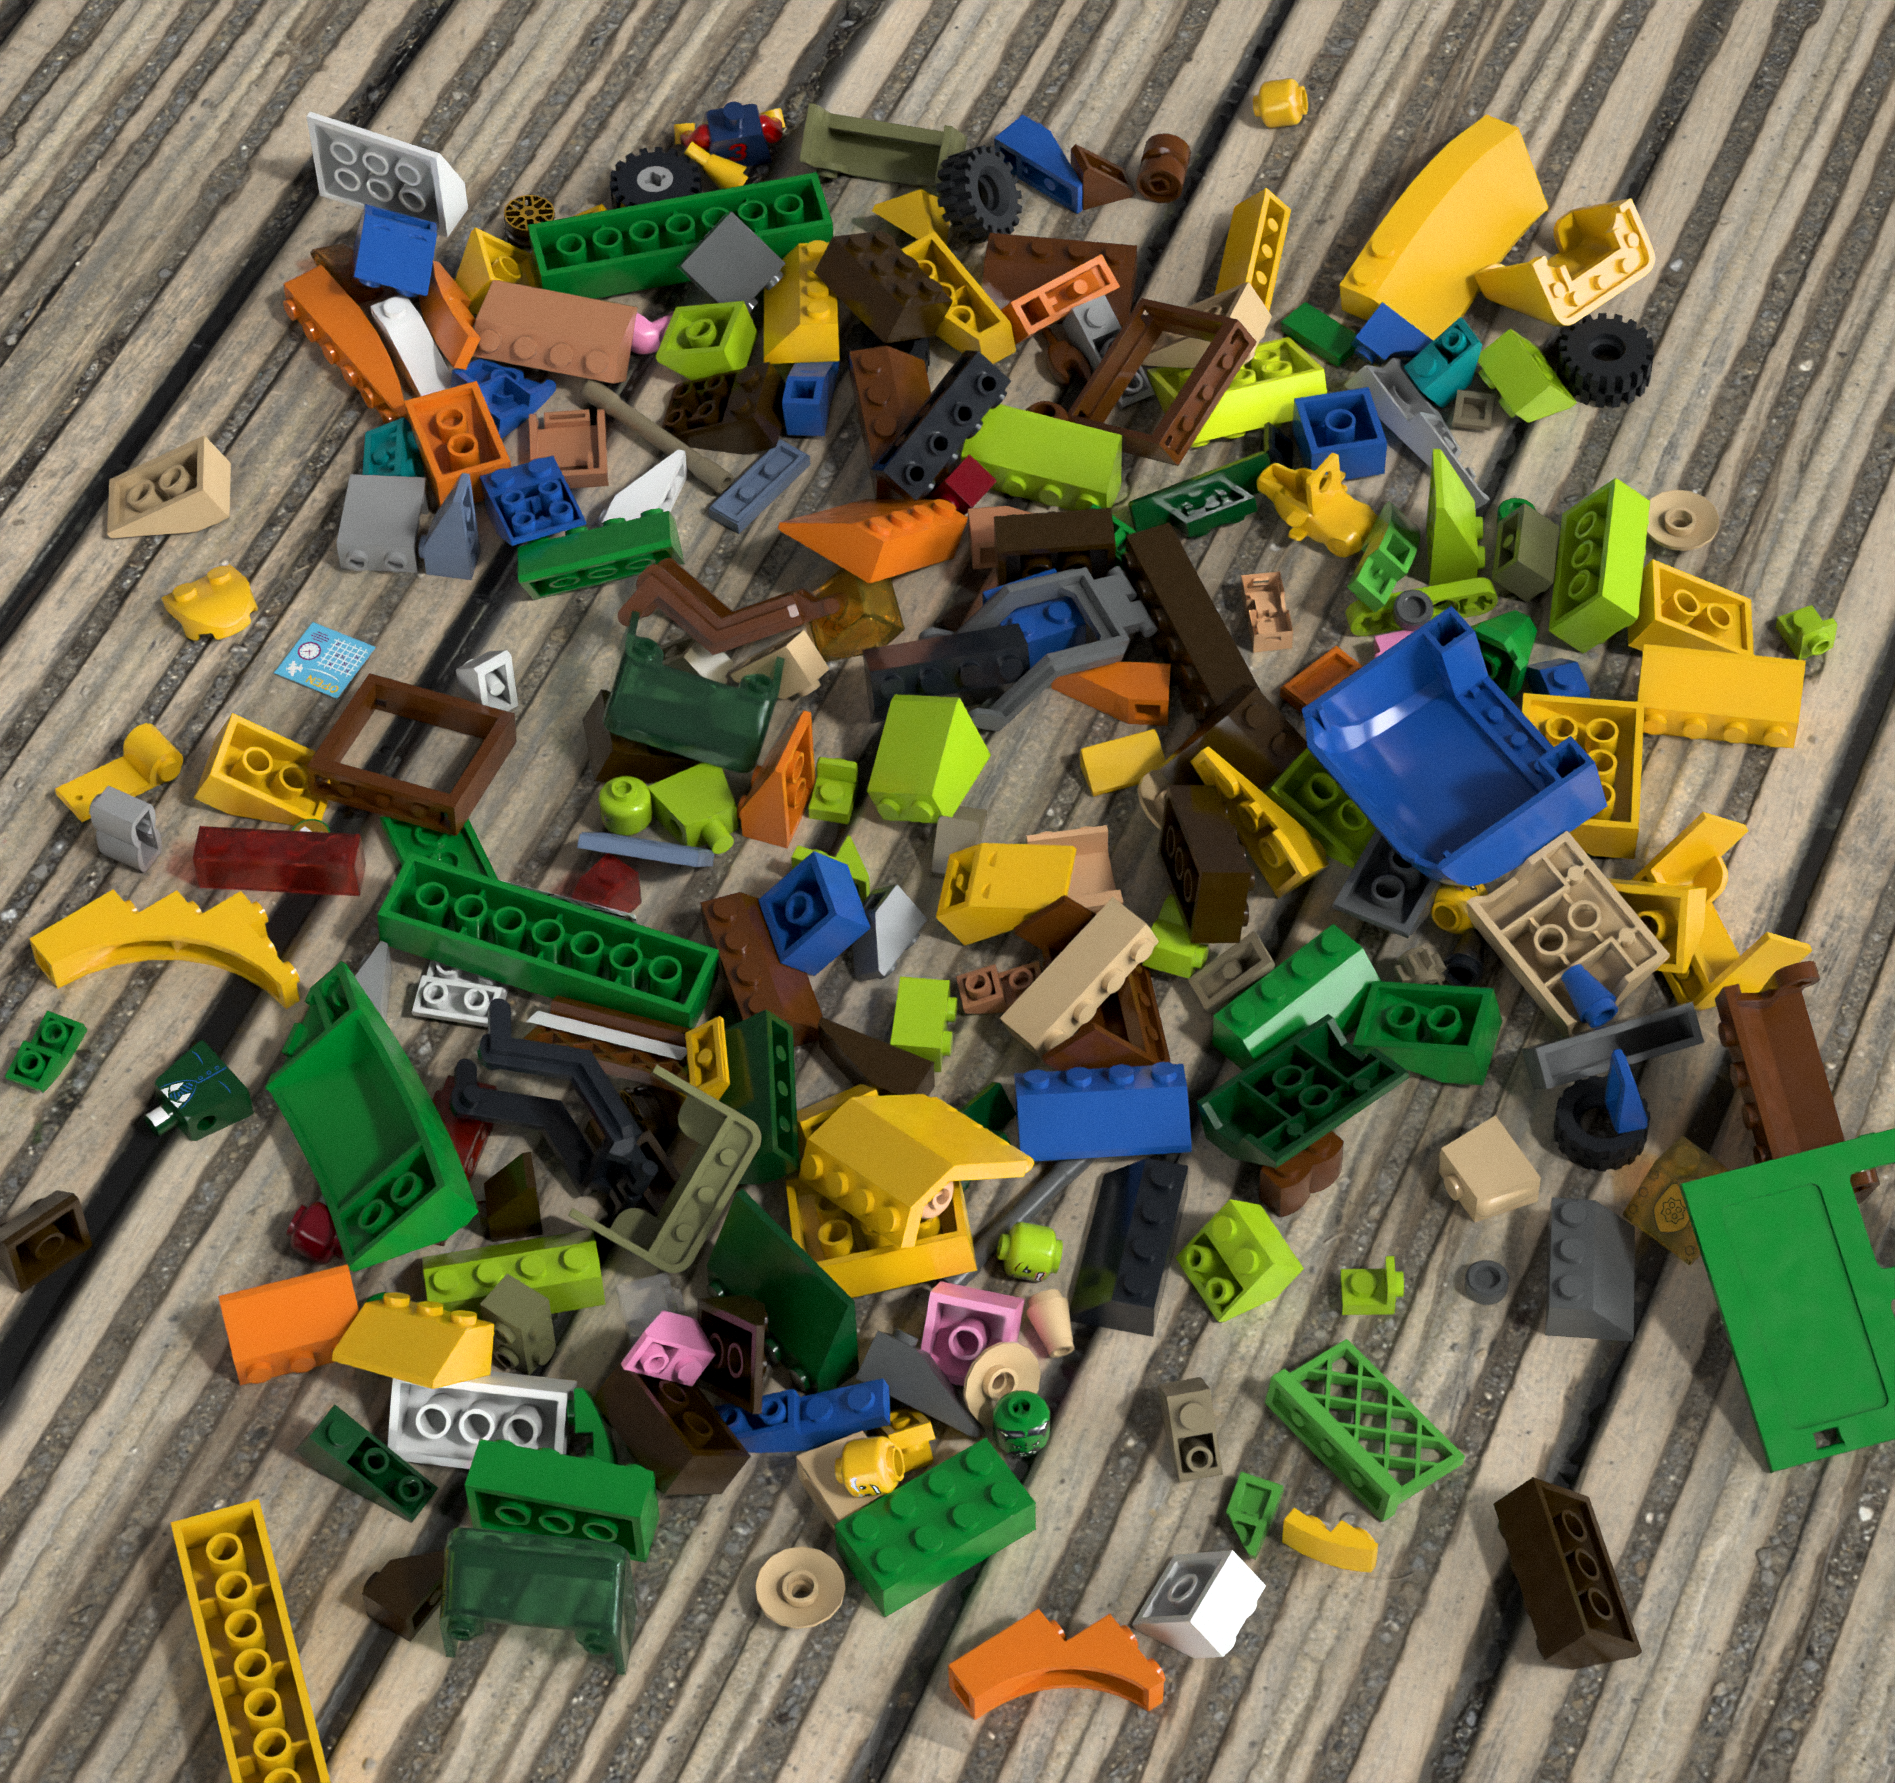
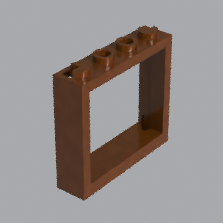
M1141 298L1068 411L1069 420L1073 423L1122 435V452L1179 466L1257 341L1238 319ZM1144 310H1146L1148 315L1143 314ZM1162 331L1211 342L1152 435L1104 423Z
M369 673L307 765L310 795L457 836L517 742L515 713ZM376 709L485 739L450 794L340 763Z

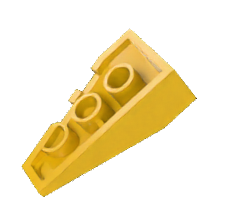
M1209 746L1201 750L1190 761L1205 785H1216L1221 800L1227 803L1230 822L1236 824L1238 837L1278 899L1317 876L1329 866L1322 844L1317 839L1312 838L1307 829Z

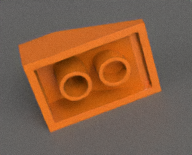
M477 381L405 400L404 406L439 508L462 473L470 474L474 503L484 501L480 476L493 473L498 469L511 468V461Z
M803 710L771 748L763 765L756 766L751 780L752 788L748 796L743 795L737 807V818L741 819L742 836L788 849L812 798L816 783L811 712Z

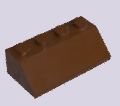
M989 233L984 260L982 289L1001 310L1012 301L1102 254L1120 286L1105 296L1122 328L1131 315L1137 277V245ZM1065 319L1059 321L1056 324H1062Z
M889 346L850 351V380L875 499H903L878 477L871 468L931 394L925 362L920 358ZM942 468L933 479L936 482L935 486L925 497H928L948 476L947 468Z
M738 892L700 902L703 933L708 946L719 950L718 974L736 1023L767 1009L793 1027L794 1047L818 1041V1022L823 1015L808 975L803 971L780 963L758 901L759 898Z

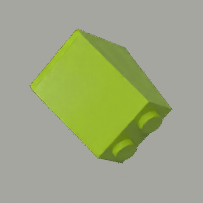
M895 694L892 698L867 789L883 820L937 823L939 816L953 817L989 760L991 754L959 697Z

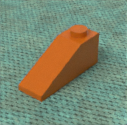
M1101 254L1012 301L1001 311L1011 322L1016 346L1065 319L1072 308L1107 295L1120 286Z

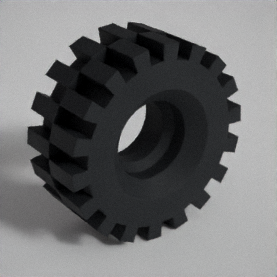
M979 146L948 156V159L943 160L941 163L943 169L938 170L937 177L941 180V183L936 184V192L941 193V199L937 201L939 208L944 207L945 210L942 217L945 222H951L952 225L949 228L953 234L959 233V239L963 242L968 241V244H979L988 241L989 233L1011 234L1015 230L1013 227L1017 226L1020 221L1016 215L1022 213V206L1018 204V199L1022 198L1021 190H1016L1015 185L1019 183L1017 175L1012 176L1010 171L1013 167L1010 162H1003L1005 155L1001 152L995 153V148L991 146Z
M1598 313V319L1593 320L1591 315H1586L1583 317L1582 324L1577 321L1570 325V330L1565 329L1559 343L1556 374L1560 377L1563 384L1568 387V391L1573 398L1580 395V403L1588 405L1590 400L1596 401V407L1604 408L1605 402H1611V406L1614 408L1620 407L1621 400L1623 399L1627 404L1634 402L1635 394L1641 397L1645 393V387L1649 386L1654 358V343L1652 338H1647L1648 331L1644 327L1637 330V322L1629 319L1627 323L1622 322V315L1615 314L1614 319H1607V313ZM1605 354L1613 356L1617 360L1602 361L1593 356Z

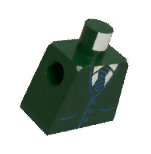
M201 1040L155 1080L154 1088L160 1106L146 1114L144 1118L151 1131L157 1137L177 1125L189 1140L198 1141L254 1114L248 1088L205 1041Z

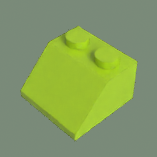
M744 301L676 307L655 357L660 364L693 381L746 367L759 334Z
M1511 328L1480 352L1478 363L1483 369L1478 373L1492 390L1496 387L1500 392L1502 398L1498 401L1510 417L1513 418L1517 415L1530 423L1570 409L1577 404L1538 347Z

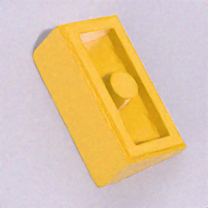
M1155 729L1084 747L1080 750V768L1093 797L1138 785L1143 776L1151 770H1158L1165 762L1160 740Z
M721 1016L685 1033L689 1082L718 1101L730 1085L724 1019Z

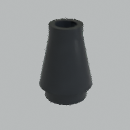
M1470 928L1465 930L1461 939L1443 961L1447 968L1444 971V976L1453 986L1472 987L1483 976L1486 940L1477 929Z

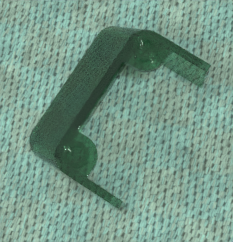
M632 610L614 659L602 715L603 725L616 735L737 773L753 771L760 757L779 695L785 659L777 656L769 677L764 674L744 676L738 688L662 664L664 654L655 641L646 637L635 636L640 613Z
M456 1528L448 1533L444 1552L439 1617L446 1657L455 1658L458 1641H470L474 1637L482 1635L486 1622L574 1631L576 1641L583 1646L585 1651L595 1655H605L613 1652L616 1673L626 1675L637 1616V1605L630 1556L624 1547L607 1541L477 1528Z

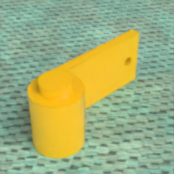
M151 723L137 726L127 735L124 741V756L55 788L56 795L81 822L91 818L89 814L91 802L96 795L102 794L107 786L136 797L175 779L179 775L183 765V756L156 726Z

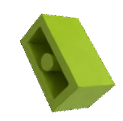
M901 976L899 980L890 1045L934 1062V1072L942 1071L943 1056L951 1057L953 1031H947L948 1022H956L958 1000L956 997H950V980Z

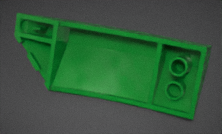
M340 961L311 986L304 1001L309 1005V1009L302 1024L300 1022L294 1023L281 1051L287 1056L284 1064L276 1073L270 1075L265 1089L273 1096L312 1169L331 1214L346 1264H348L351 1271L356 1272L447 1240L457 1230L465 1227L479 1211L450 1135L420 1077L398 1040L349 967L343 961Z

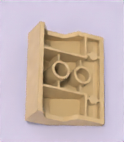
M1565 831L1527 858L1516 875L1487 896H1475L1466 901L1468 917L1474 927L1563 1037L1591 1028L1588 1023L1581 1022L1565 988V984L1561 980L1562 975L1569 968L1581 964L1585 970L1616 997L1615 1004L1618 1006L1670 957L1667 950L1568 831Z

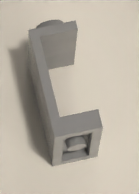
M350 474L336 542L341 569L391 571L395 573L418 572L415 549L421 514L428 515L430 506L426 477Z

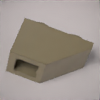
M1201 1377L1158 1384L1164 1429L1178 1481L1186 1482L1223 1475L1211 1391Z

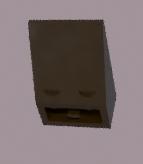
M770 362L676 384L661 428L690 448L741 455L776 448L784 422L782 399L786 383Z
M601 689L582 719L594 781L606 783L616 777L633 776L642 780L645 784L659 782L717 757L721 765L709 707Z

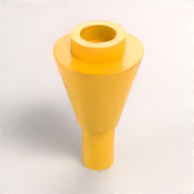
M691 142L684 152L685 155L703 167L702 169L720 190L743 186L748 179V176L743 173L747 168L746 166L715 154L711 155L694 142Z

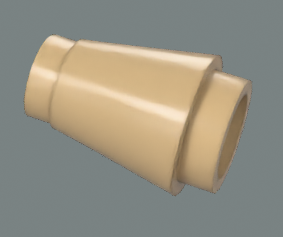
M1057 1289L1041 1291L1031 1296L1027 1301L1029 1309L1026 1314L1045 1348L1048 1350L1049 1356L1051 1358H1058L1070 1354L1074 1350L1068 1299L1062 1297L1061 1292Z

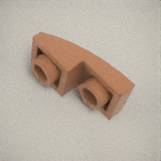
M1039 960L1000 973L996 965L993 964L956 976L965 1013L992 1014L1006 1012L1043 972Z

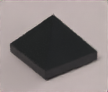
M1270 422L1264 424L1259 452L1264 451L1269 455L1270 464L1279 463L1292 469L1293 442Z

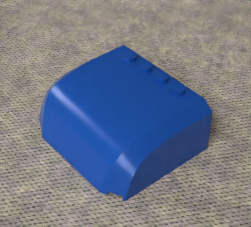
M1452 606L1302 708L1307 746L1310 753L1401 858L1425 876L1437 882L1458 886H1476L1491 882L1523 864L1527 858L1565 831L1570 833L1607 807L1596 763L1571 736L1555 747L1549 743L1488 676L1475 631Z

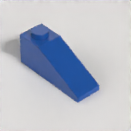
M1021 115L994 138L995 153L1001 152L1005 155L1003 162L1011 163L1013 169L1010 172L1013 176L1017 175L1018 179L1076 214L1082 211V183L1050 130L1025 115Z

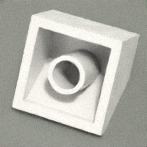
M1233 1550L1177 1554L1171 1559L1132 1623V1626L1137 1631L1192 1658L1224 1657L1234 1646L1236 1635L1245 1620L1255 1611L1257 1600L1266 1585Z

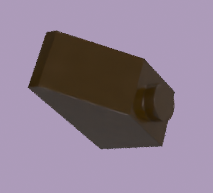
M525 1152L484 1182L486 1200L477 1201L481 1227H490L492 1242L543 1235L531 1152Z
M453 1548L389 1560L380 1572H374L364 1585L362 1596L367 1616L411 1642L464 1577L461 1553Z

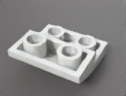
M431 960L427 975H422L412 1014L488 1027L487 1010L491 1001L496 998L505 1000L510 985Z

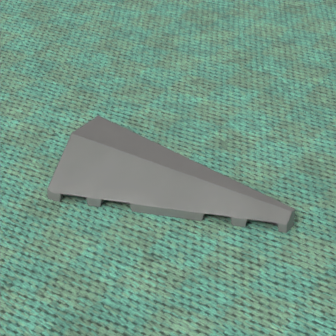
M1392 358L1383 368L1365 365L1344 384L1349 390L1369 387L1379 419L1430 468L1433 449H1441L1473 497L1475 509L1485 505L1490 500L1488 495L1484 494L1474 482L1476 475L1472 468H1464L1459 462L1458 456L1462 451L1441 414L1432 407L1426 399V395L1421 392L1404 369V366L1409 361Z

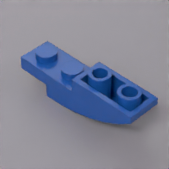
M883 1378L802 1397L799 1396L795 1389L763 1395L762 1414H752L732 1403L714 1407L747 1452L754 1453L813 1450L862 1430L866 1431L890 1425L889 1386Z

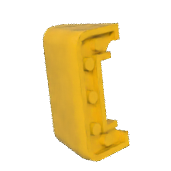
M1632 198L1572 209L1556 221L1553 231L1559 253L1547 260L1545 256L1533 258L1529 262L1510 266L1497 263L1491 264L1475 273L1474 276L1481 292L1490 301L1549 325L1563 327L1576 323L1647 275L1653 268L1655 255Z

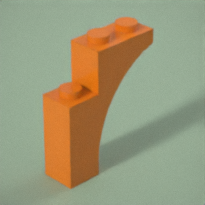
M1039 1608L948 1665L949 1687L974 1720L1017 1697L1057 1688H1083L1110 1693L1131 1701L1149 1712L1163 1703L1164 1682L1166 1679L1159 1664L1153 1658L1147 1660L1138 1649L1137 1639L1130 1628L1126 1625L1120 1626L1111 1614H1108L1067 1640L1061 1626L1053 1619L1048 1621Z

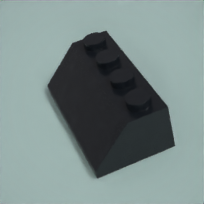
M1019 623L862 650L871 723L886 721L890 703L895 694L959 697L965 707L981 705L989 698H1000L1030 670L1028 644Z
M1145 1158L1104 1174L1069 1310L1071 1322L1154 1336L1188 1193L1187 1165Z

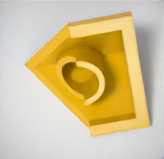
M919 189L874 205L872 212L919 240L935 231L947 245L950 221L945 222L942 217L945 210L944 207L939 208L937 201L941 198Z

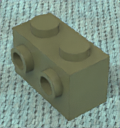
M1525 503L1499 521L1492 579L1526 602L1539 593L1546 592L1555 580L1554 572L1560 526Z
M506 1274L480 1303L482 1320L494 1323L492 1354L495 1355L496 1359L510 1370L516 1368L526 1375H531L539 1365H544L550 1360L556 1347L549 1299L511 1275Z

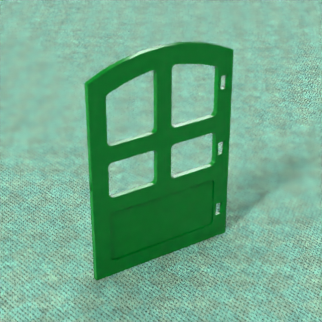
M1895 1128L1878 1133L1872 1132L1860 1135L1855 1139L1679 1185L1770 1473L1895 1440V1317L1891 1308V1303L1895 1300V1266L1881 1268L1877 1264L1850 1182V1177L1853 1174L1895 1164ZM1835 1428L1838 1439L1841 1442L1816 1448L1813 1434Z

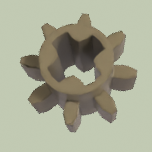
M1412 948L1398 958L1397 966L1394 967L1397 975L1393 979L1395 982L1442 985V981L1446 979L1442 972L1447 968L1439 953L1431 955L1428 949Z

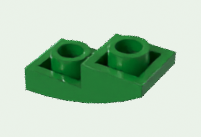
M46 1011L31 1042L23 1040L5 1078L44 1093L73 1057L87 1032V1028L83 1023Z
M574 1388V1399H569L567 1404L568 1422L570 1426H575V1433L581 1436H593V1443H587L586 1456L597 1457L603 1462L618 1465L616 1447L610 1427L603 1419L602 1411L593 1401L594 1396L584 1388Z

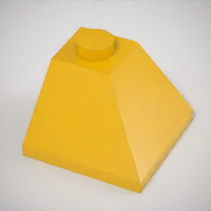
M476 227L471 231L455 282L472 301L468 308L471 314L478 315L493 280L540 288L530 253Z

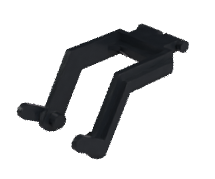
M500 998L492 1000L487 1010L488 1034L482 1036L477 1047L480 1063L490 1070L501 1069L570 1080L605 1138L594 1154L561 1100L480 1088L477 1086L476 1064L472 1060L465 1058L460 1059L454 1068V1088L449 1096V1107L452 1114L458 1118L541 1130L581 1197L596 1191L609 1194L616 1205L614 1208L616 1216L624 1210L635 1208L642 1198V1194L645 1193L656 1176L658 1166L655 1162L647 1160L638 1146L637 1141L642 1135V1131L592 1051L512 1038L511 1007L509 1003Z

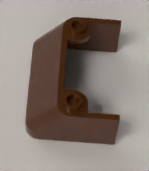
M1063 895L1014 927L1015 935L1042 950L1044 958L1042 965L1045 970L1095 917L1096 913ZM1143 962L1139 963L1125 978L1121 988L1115 993H1111L1097 1008L1093 1018L1078 1028V1033L1042 1055L1043 1062L1058 1071L1069 1070L1074 1067L1099 1069L1111 1068L1120 1064L1133 1067L1150 1066L1159 1062L1170 1063V1055L1149 967L1142 966Z

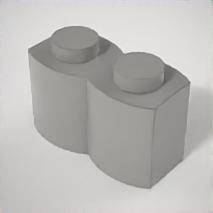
M107 786L102 794L94 797L89 808V814L91 815L92 824L97 830L96 840L99 851L107 857L145 873L160 855L162 849L160 832L155 829L156 814L153 806L111 786Z

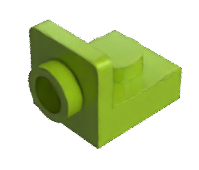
M1810 605L1777 617L1775 628L1797 659L1801 660L1812 655H1821L1832 649L1838 624L1834 618L1823 621L1814 607Z
M819 757L816 764L817 780L808 808L809 819L849 824L859 787L857 763L842 758Z
M1385 1256L1384 1268L1340 1270L1342 1315H1393L1395 1313L1396 1297H1404L1403 1271H1395L1394 1256Z

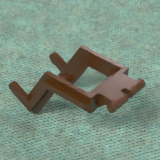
M668 557L661 560L658 564L650 565L643 570L636 582L637 590L619 610L617 616L622 625L631 626L640 617L650 616L658 607L712 655L803 625L806 622L834 614L847 605L848 596L844 592H837L819 598L805 590V587L732 611L673 558Z

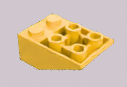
M980 843L949 854L936 918L964 946L1014 930V927L1061 896H1068L1077 849L1074 846Z

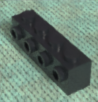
M965 350L872 466L871 470L903 499L917 501L918 498H924L935 486L936 482L933 479L941 469L948 468L959 455L957 449L965 439L972 438L983 425L981 419L988 410L996 408L1007 395L1005 389L1011 383V380L979 351Z

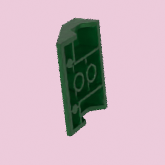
M1327 1014L1198 1100L1197 1105L1207 1140L1233 1159L1277 1168L1409 1078V1073L1376 1048L1369 1052L1367 1056L1347 1042L1335 1019Z

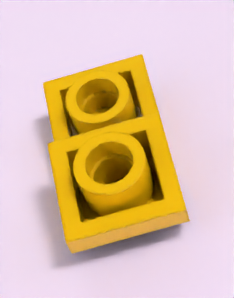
M1293 1508L1283 1521L1282 1543L1309 1558L1327 1565L1358 1572L1371 1573L1376 1567L1378 1543L1374 1541L1373 1537L1366 1530L1360 1527H1352L1341 1520L1330 1532L1320 1519L1313 1515L1306 1516L1296 1508Z

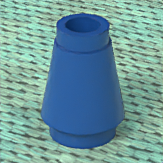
M1581 964L1572 966L1562 975L1561 980L1565 984V988L1582 1023H1588L1591 1028H1597L1609 1022L1617 1014L1616 997L1585 970Z

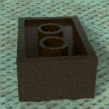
M1242 684L1158 770L1172 785H1205L1190 761L1201 750L1209 746L1261 790L1282 774L1308 746L1307 741L1257 687Z
M747 1295L698 1298L697 1320L716 1355L696 1380L695 1384L752 1414H762L763 1376L767 1370V1361L764 1354V1333L768 1328V1315L765 1310V1304Z

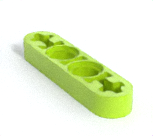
M1484 577L1412 589L1427 594L1433 605L1449 600L1443 605L1433 606L1434 610L1431 619L1450 606L1462 618L1488 613L1498 603L1493 583ZM1404 591L1391 593L1386 604L1377 612L1371 610L1360 600L1350 604L1346 609L1345 615L1351 632L1357 636H1369L1402 630L1394 621L1392 610L1396 598Z

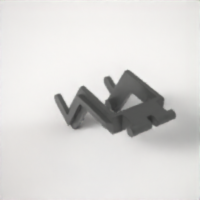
M1084 567L1007 584L992 596L956 632L931 627L919 634L918 639L923 640L997 627L1016 608L1064 596L1074 599L1098 641L1046 654L1000 698H989L983 702L981 708H975L968 712L977 728L1001 731L1056 678L1120 662L1130 642L1128 634L1141 631L1144 637H1150L1157 632L1158 628L1140 600L1131 602L1136 598L1137 594L1121 567H1114L1108 571V577L1095 580L1088 569Z

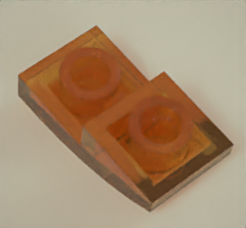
M345 244L316 248L310 252L317 267L322 265L356 304L377 300L384 292L382 286L380 288L370 287L362 284L359 281L360 278L354 277V252Z

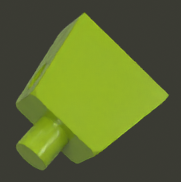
M717 757L648 786L652 801V815L681 845L700 847L708 844L715 854H722L732 847L734 839L730 833L735 832L738 828L737 807Z

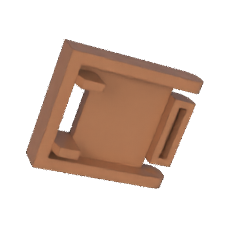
M589 409L544 412L545 429H538L537 414H529L530 462L537 458L554 456L570 489L609 486L604 409H597V425H591Z

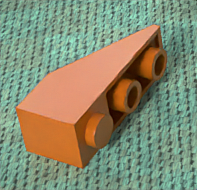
M1120 661L1060 676L1051 683L1052 689L1127 724L1168 726L1171 664Z

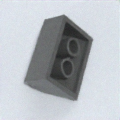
M1552 1197L1547 1236L1545 1335L1633 1342L1635 1227L1596 1200Z

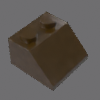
M56 1190L47 1197L32 1203L26 1211L11 1221L0 1224V1270L21 1294L93 1246L79 1198L74 1193Z

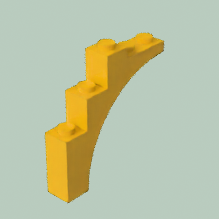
M112 889L29 938L36 964L57 989L87 974L116 965L147 960H183L212 965L240 975L266 990L285 1009L300 1001L297 983L300 982L299 975L289 961L283 963L277 957V951L268 938L265 924L269 921L266 912L257 901L251 903L242 891L202 913L199 906L193 900L187 902L178 890L138 912L132 901L129 899L123 901L115 890Z

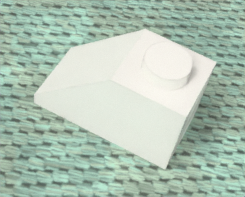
M507 650L488 651L476 659L467 661L463 666L456 669L459 694L463 699L504 711H510L518 706L512 657Z

